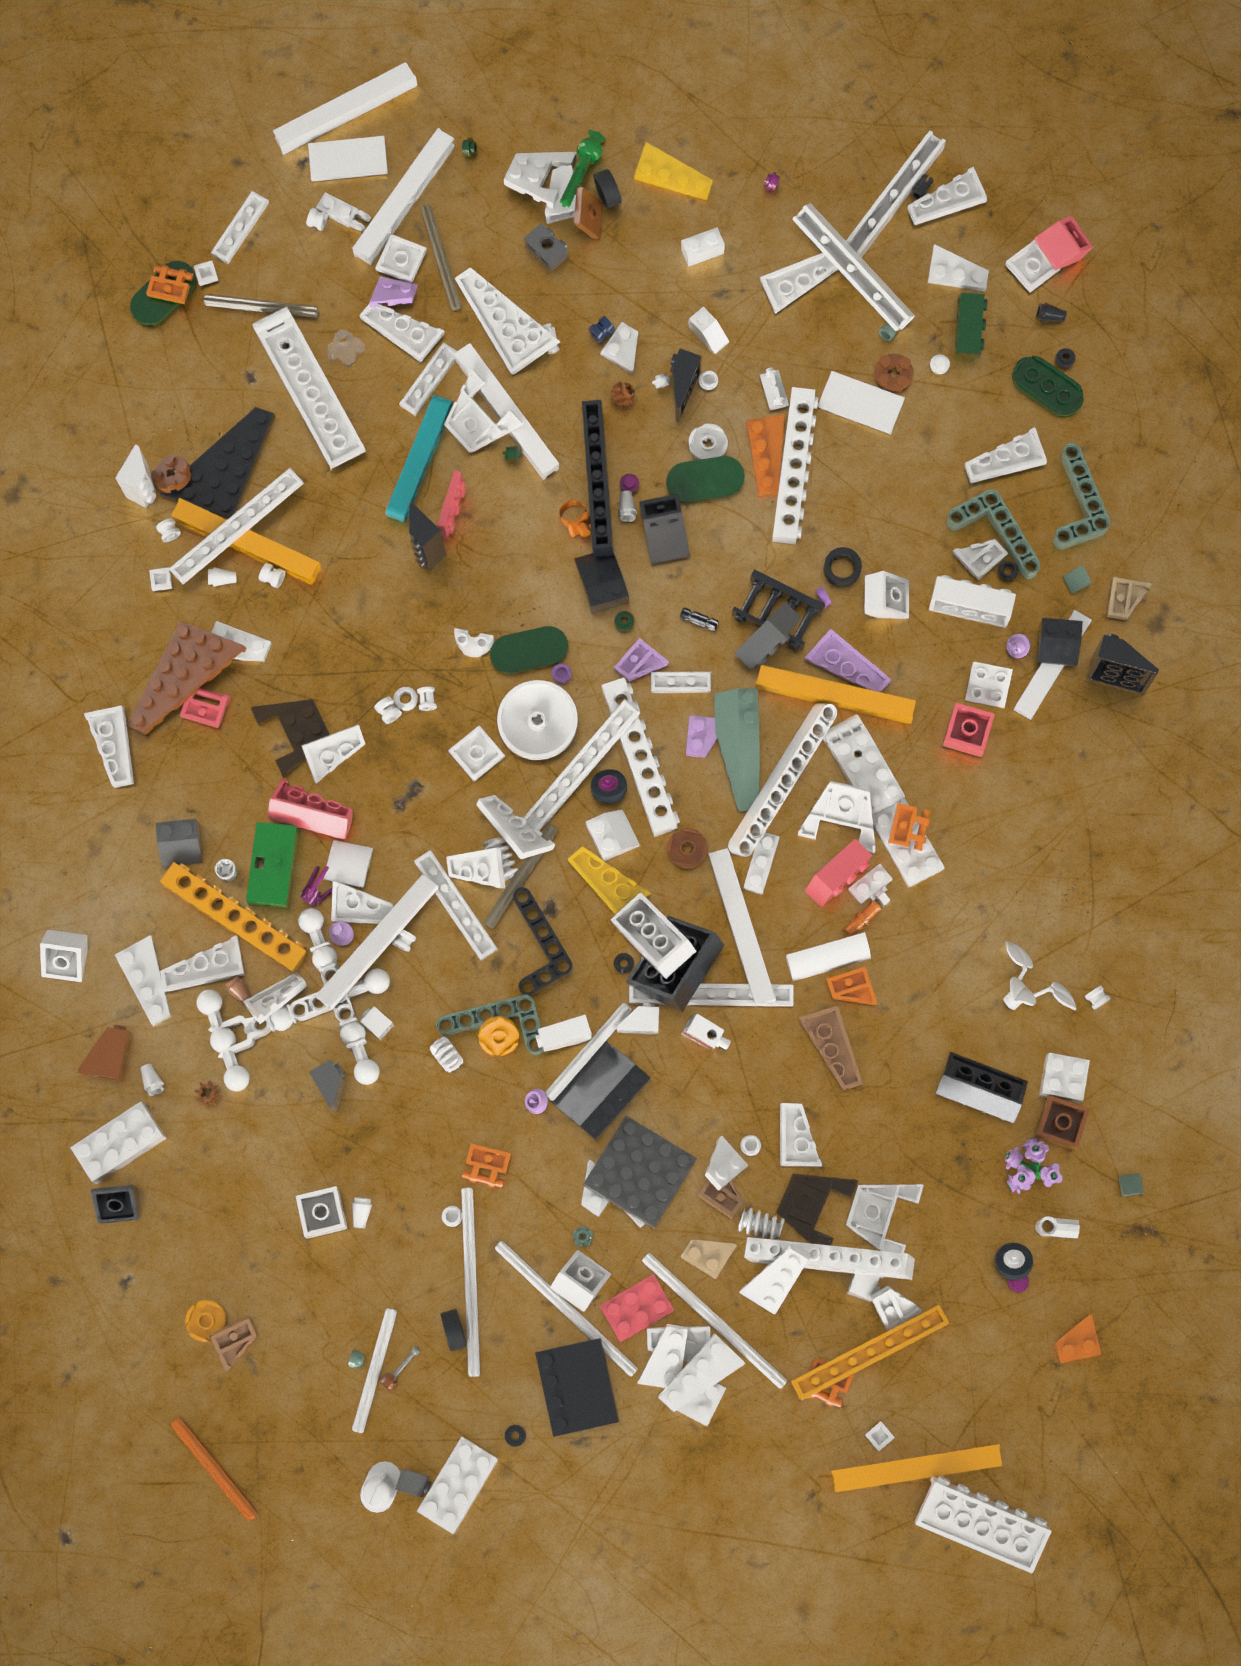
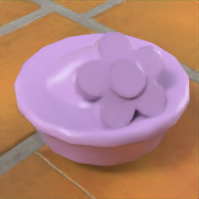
M1014 634L1007 641V651L1014 658H1022L1030 650V641L1023 634Z
M339 921L330 927L329 936L333 943L344 946L352 941L354 932L348 923Z
M538 1088L532 1089L525 1097L527 1109L534 1114H540L546 1109L548 1099L545 1092Z

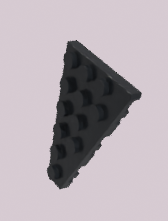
M255 407L190 465L191 479L184 488L179 491L176 489L170 490L172 493L161 491V497L178 502V499L181 498L222 518L229 519L237 511L275 417L274 413Z

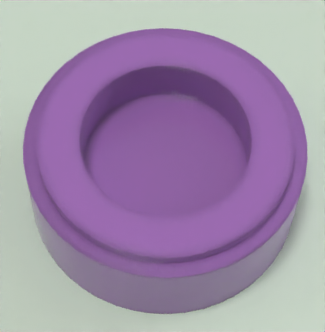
M822 586L816 589L815 592L821 603L825 604V607L832 604Z
M557 664L552 669V679L555 683L563 685L571 680L572 673L568 665Z

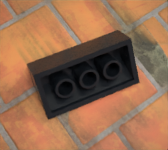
M412 503L409 506V534L411 538L410 543L413 545L412 549L415 552L414 556L417 558L415 561L420 567H426L431 571L447 555L442 533Z
M950 1052L936 1094L957 1101L965 1106L978 1109L983 1113L999 1117L1004 1121L1014 1123L1022 1106L1028 1081Z

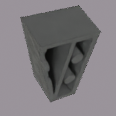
M784 602L747 639L735 654L751 670L756 665L760 667L768 659L766 655L769 653L772 656L779 648L777 645L779 642L783 645L789 639L790 635L788 633L802 618Z

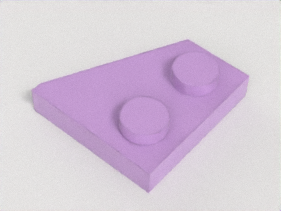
M690 715L686 756L706 758L717 741L715 718Z

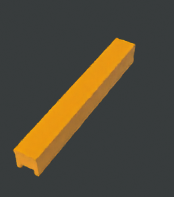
M181 498L178 499V503L171 514L175 518V522L205 536L210 535L227 520ZM251 530L246 531L229 546L263 563L268 562L276 569L281 568L287 574L313 585L318 573L322 570L320 562Z
M764 665L760 667L758 680L755 684V688L758 690L814 703L832 704L836 708L911 725L913 720L912 716L916 700Z
M1000 1444L831 1470L834 1491L841 1492L932 1476L936 1477L1002 1466L999 1450Z

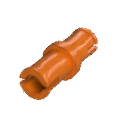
M872 900L861 912H857L855 914L856 917L843 929L849 936H854L864 926H868L870 924L869 921L882 909Z

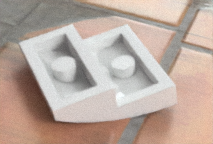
M333 840L327 862L329 869L324 876V880H335L340 883L364 888L373 848Z

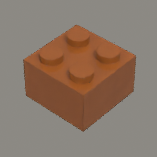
M1050 1095L1046 1098L1034 1137L1074 1151L1078 1148L1090 1109Z

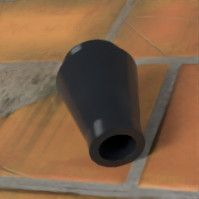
M1046 302L1044 304L1040 303L1036 318L1040 319L1041 322H1064L1067 311Z

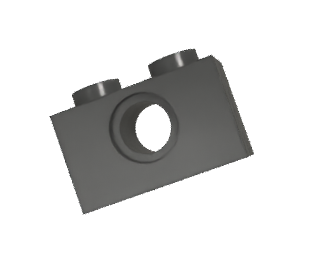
M540 224L524 238L525 247L551 272L568 258V246L563 240H558L549 227L545 228ZM546 244L552 245V247L549 249H546L543 246Z

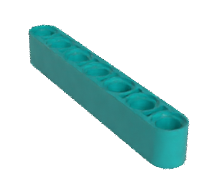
M433 395L387 506L386 516L406 522L409 516V506L412 503L414 504L444 430V423L453 407L452 400Z

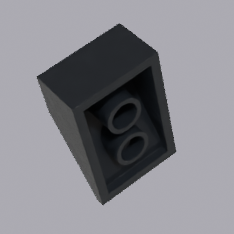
M681 348L677 354H673L670 365H672L670 372H672L675 418L678 422H680L701 373L702 356Z
M591 553L574 558L591 614L629 603V594L615 554L613 556L594 557V554Z

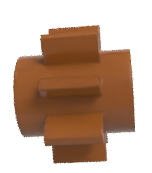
M618 382L613 386L611 398L616 405L622 406L624 404L626 407L633 403L632 399L635 398V390L631 384Z
M210 1080L207 1085L200 1082V1089L195 1090L199 1094L196 1100L198 1102L204 1100L203 1104L205 1107L210 1102L216 1105V1098L221 1097L217 1093L220 1087L218 1085L212 1087V1081ZM207 1089H208L209 1091H211V1092H210V1095H211L210 1098H208V1097L205 1096V1095H206L205 1091H206Z

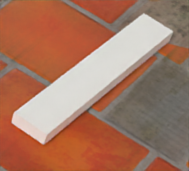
M1074 610L1069 620L1083 621L1082 636L1092 619ZM1042 663L1014 710L1031 720L1064 665Z
M429 850L414 860L422 875L438 885V890L435 894L479 959L482 961L497 951L498 948L432 851Z

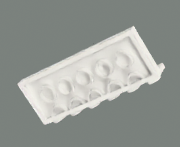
M943 1476L938 1478L931 1477L932 1484L915 1519L916 1525L1033 1573L1051 1534V1529L1046 1520L1040 1517H1035V1519L1029 1517L1027 1512L1018 1508L1016 1511L1008 1508L1009 1505L1002 1501H991L983 1493H972L968 1487L962 1484H958V1486L953 1485L949 1479Z

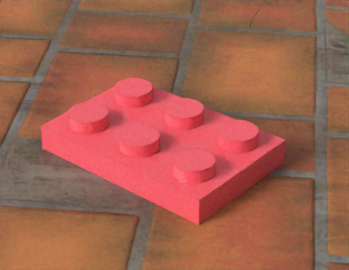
M455 470L437 527L441 530L442 537L447 540L449 534L454 532L455 522L453 521L455 515L458 516L460 513L461 504L459 502L461 497L464 498L467 489L462 472Z
M654 1274L599 1305L620 1343L675 1311Z

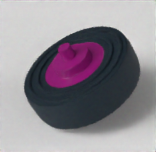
M607 769L600 771L591 780V792L594 798L602 803L617 802L626 794L627 781L624 775L617 770Z

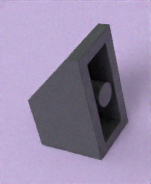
M405 1468L401 1470L395 1490L423 1497L424 1493L427 1494L429 1492L432 1482L428 1481L430 1476Z

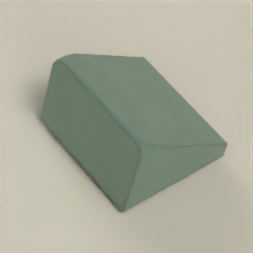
M1083 565L1063 576L1071 594L1087 588L1091 584V580Z
M1139 1173L1118 1176L1121 1197L1144 1193Z

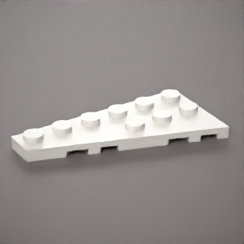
M472 268L467 269L455 278L511 374L514 375L560 343L556 337Z

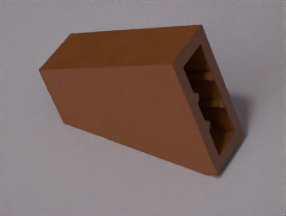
M114 1025V1028L107 1027L78 1068V1073L85 1076L122 1081L131 1033L126 1030V1027L121 1025Z

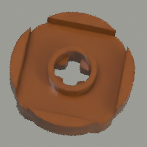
M888 354L880 358L875 366L874 379L881 386V389L891 393H899L911 384L914 371L910 359L900 354ZM894 369L899 374H896V377H892V374L888 372Z
M168 454L152 471L151 477L160 491L172 493L170 490L176 489L179 491L188 484L191 479V466L183 457Z
M683 828L670 837L667 852L670 861L676 866L683 869L697 868L707 856L708 844L698 830ZM687 843L691 844L690 846L693 848V851H689V853H685V850L682 849V846H686Z

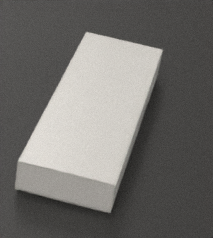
M651 672V693H711V672Z

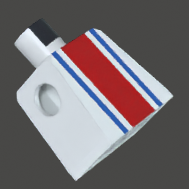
M699 1014L690 1016L681 1033L710 1050L718 1047L726 1051L731 1043L729 1039L722 1036L724 1032L722 1028ZM707 1032L711 1033V1040L707 1037Z

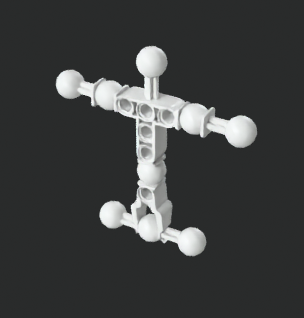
M308 908L299 915L298 924L301 930L309 933L314 945V947L310 948L313 954L312 963L319 969L325 986L328 982L327 975L338 971V956L330 942H325L321 932L324 923L322 913L317 909ZM376 968L370 970L366 974L365 979L355 983L333 1009L325 1004L321 1008L315 1007L314 1004L317 1000L316 995L318 992L298 999L291 1005H283L265 1020L267 1025L263 1030L257 1029L258 1021L254 1017L245 1019L239 1015L223 1022L219 1012L222 1006V997L217 991L211 989L204 990L197 997V1008L201 1013L208 1015L211 1027L208 1029V1031L212 1032L210 1044L215 1051L219 1052L218 1058H223L227 1068L224 1074V1083L232 1091L243 1090L250 1080L249 1072L243 1066L238 1065L234 1053L252 1048L255 1045V1040L266 1036L271 1031L286 1030L293 1023L296 1024L297 1020L305 1021L331 1010H334L335 1016L340 1022V1039L348 1050L353 1051L357 1064L354 1068L356 1080L361 1084L369 1085L374 1083L379 1077L380 1069L378 1064L368 1059L364 1045L367 1044L365 1028L358 1022L350 998L367 991L374 994L386 991L390 984V977L383 969ZM299 1006L305 1007V1012L302 1015L295 1014V1010ZM344 1010L351 1011L348 1019H341V1013ZM244 1024V1032L247 1034L248 1039L235 1045L236 1036L229 1028Z

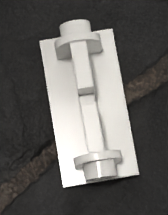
M772 367L766 369V373L760 374L770 411L789 406L779 370H774Z

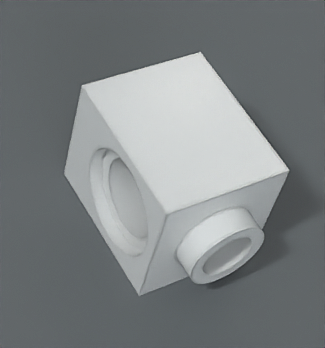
M376 1007L368 1008L361 1016L362 1020L360 1022L379 1040L394 1026Z

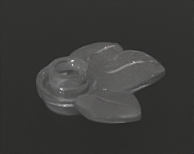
M339 330L334 335V341L327 347V358L329 361L339 358L345 366L351 367L356 361V353L365 352L364 343L360 338L353 337L348 330ZM342 338H347L346 342H341L340 340Z

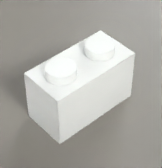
M717 227L681 240V251L689 267L724 254L725 244Z

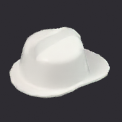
M379 1462L369 1471L360 1494L361 1502L369 1511L383 1512L392 1504L397 1493L395 1488L400 1476L399 1469L393 1463Z

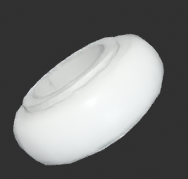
M402 687L395 692L393 701L400 710L409 711L417 705L418 695L413 688ZM404 694L411 696V701L407 704L400 702V697Z

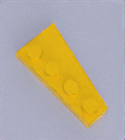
M645 143L634 179L708 200L713 185L712 179L649 143Z
M583 846L567 859L571 866L615 915L640 892L646 898L651 895L648 890L640 887L636 882L621 874L620 871L605 863Z

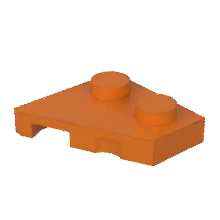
M865 966L826 979L831 997L834 1000L868 1005L878 1004Z
M1092 1314L1087 1315L1055 1342L1059 1364L1102 1355Z

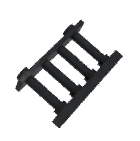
M754 569L750 577L753 587L742 608L734 607L732 609V616L740 623L744 624L746 622L759 628L767 620L777 599L783 598L787 600L788 605L793 610L799 606L806 611L795 635H790L786 641L788 647L803 651L805 642L801 638L813 616L818 615L821 617L825 604ZM765 589L771 595L759 618L748 614V611L759 591Z

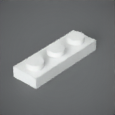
M766 832L763 834L755 847L743 890L763 895L779 836Z

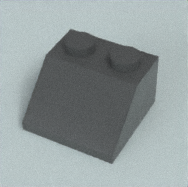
M197 819L156 823L157 845L162 867H169L173 862L178 865L180 863L184 865L203 863L200 823Z
M330 1059L309 1073L328 1106L333 1112H336L344 1090L345 1080L343 1077L346 1074L338 1062L334 1064Z

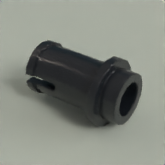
M923 174L917 186L912 188L914 198L920 199L926 195V191L934 181L931 176L925 182L929 175Z

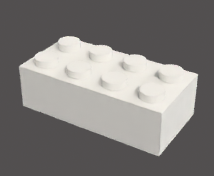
M942 575L941 577L937 576L929 610L1006 628L1011 618L1016 594L1008 589H992L990 585L981 584L979 586L972 584L969 580L957 581L953 580L950 576Z
M641 892L610 919L619 932L665 978L669 977L696 952L689 940Z
M140 1101L70 1148L90 1180L98 1184L167 1138L147 1106Z
M461 1437L417 1512L450 1533L455 1534L499 1458L465 1437Z

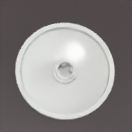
M533 680L524 682L508 692L500 704L497 724L503 742L512 752L526 759L544 760L560 754L570 745L577 731L578 715L572 698L563 688L548 681Z

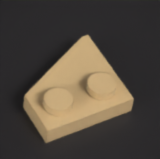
M1113 577L1107 617L1127 620L1148 592L1152 583Z
M691 1239L680 1258L716 1280L737 1245L734 1243Z

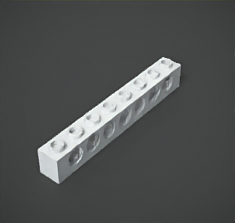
M792 387L772 542L796 545V539L801 538L802 527L798 526L799 520H803L804 508H801V501H805L807 489H803L804 482L808 483L809 471H806L805 468L806 464H810L811 452H808V445L812 446L814 434L810 433V429L815 427L816 415H812L813 408L817 409L818 397H815V390ZM805 408L808 412L800 413L798 409ZM802 426L806 430L799 432L796 430V427ZM801 445L803 449L796 450L793 446ZM798 463L801 467L794 469L791 467V464ZM794 481L798 483V486L791 487L788 483ZM793 500L796 502V505L789 506L786 502ZM792 519L794 523L787 525L784 523V520Z
M625 678L602 685V692L610 714L619 706L616 703L619 698H625L628 703L640 712L637 701H633L631 694H633L630 682L626 683ZM637 717L619 739L653 835L657 837L677 830V823H680L677 812H672L670 806L673 804L671 795L666 793L663 787L666 786L663 774L659 775L657 768L660 765L657 756H652L650 750L653 749L650 737L646 738L644 731L647 730L644 720H639V717ZM637 734L640 736V739L637 742H632L629 737ZM638 753H645L647 757L644 760H638L636 755ZM645 771H650L653 773V777L645 779L642 774ZM654 789L660 792V795L655 798L649 795V792ZM659 808H664L667 811L664 816H658L655 812Z
M747 1237L744 1258L753 1263L771 1264L789 1246L794 1244L811 1255L804 1268L912 1280L915 1258L906 1253Z

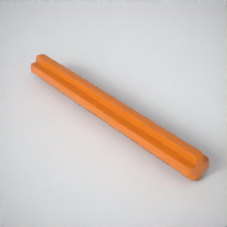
M180 1417L176 1418L170 1424L173 1430L247 1521L255 1518L257 1515L255 1509Z

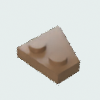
M248 1316L209 1334L225 1372L231 1369L230 1366L238 1357H241L246 1347L257 1337Z

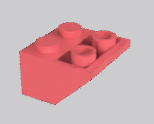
M1072 216L1058 221L1034 238L1055 270L1080 261L1093 248Z

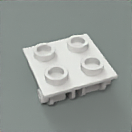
M973 661L965 701L1005 708L1013 669Z

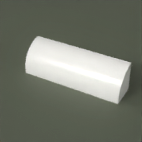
M865 932L786 955V962L792 981L871 959Z

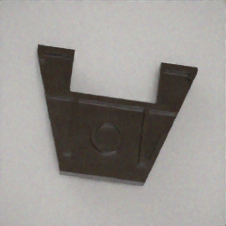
M313 699L251 707L258 725L278 717L294 752L275 760L283 778L288 776L289 772L302 763V760L305 758L301 745L330 735Z
M793 1174L776 1213L784 1218L809 1243L831 1246L834 1238L814 1230L830 1190L851 1199L858 1180Z

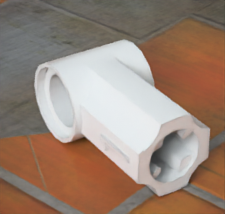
M1049 1216L1039 1219L1035 1225L1036 1232L1040 1236L1076 1239L1078 1238L1080 1227L1079 1220L1060 1219ZM1044 1221L1049 1222L1051 1225L1049 1232H1045L1042 1228Z

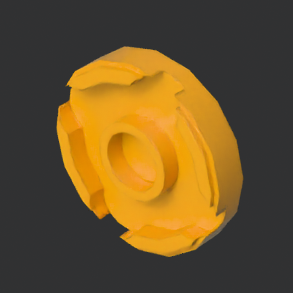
M491 1017L480 1026L478 1032L479 1044L490 1055H506L512 1052L518 1045V1027L514 1021L507 1017Z
M202 1300L193 1304L187 1311L185 1325L190 1336L202 1342H210L209 1334L226 1327L228 1322L224 1308L211 1300Z

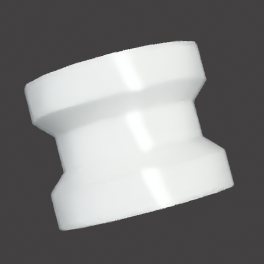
M311 208L306 225L317 227L318 230L323 231L328 220V213L324 211L318 212L317 209Z
M172 518L166 519L156 526L158 532L162 534L163 542L173 541L181 534L180 530L175 527L176 523Z
M402 929L391 943L401 950L409 952L411 949L410 945L412 942H415L416 937Z
M1102 985L1085 996L1086 1000L1092 1003L1094 1010L1111 999L1109 995L1104 993Z

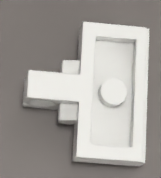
M879 864L849 887L848 890L860 905L868 899L873 901L877 899L884 907L890 901L885 894L887 891L885 886L893 879L882 865Z

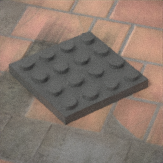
M625 1116L586 1178L583 1186L654 1229L697 1158L628 1116Z

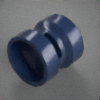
M605 316L601 317L597 324H592L588 327L591 336L598 343L605 340V336L615 332L614 326Z

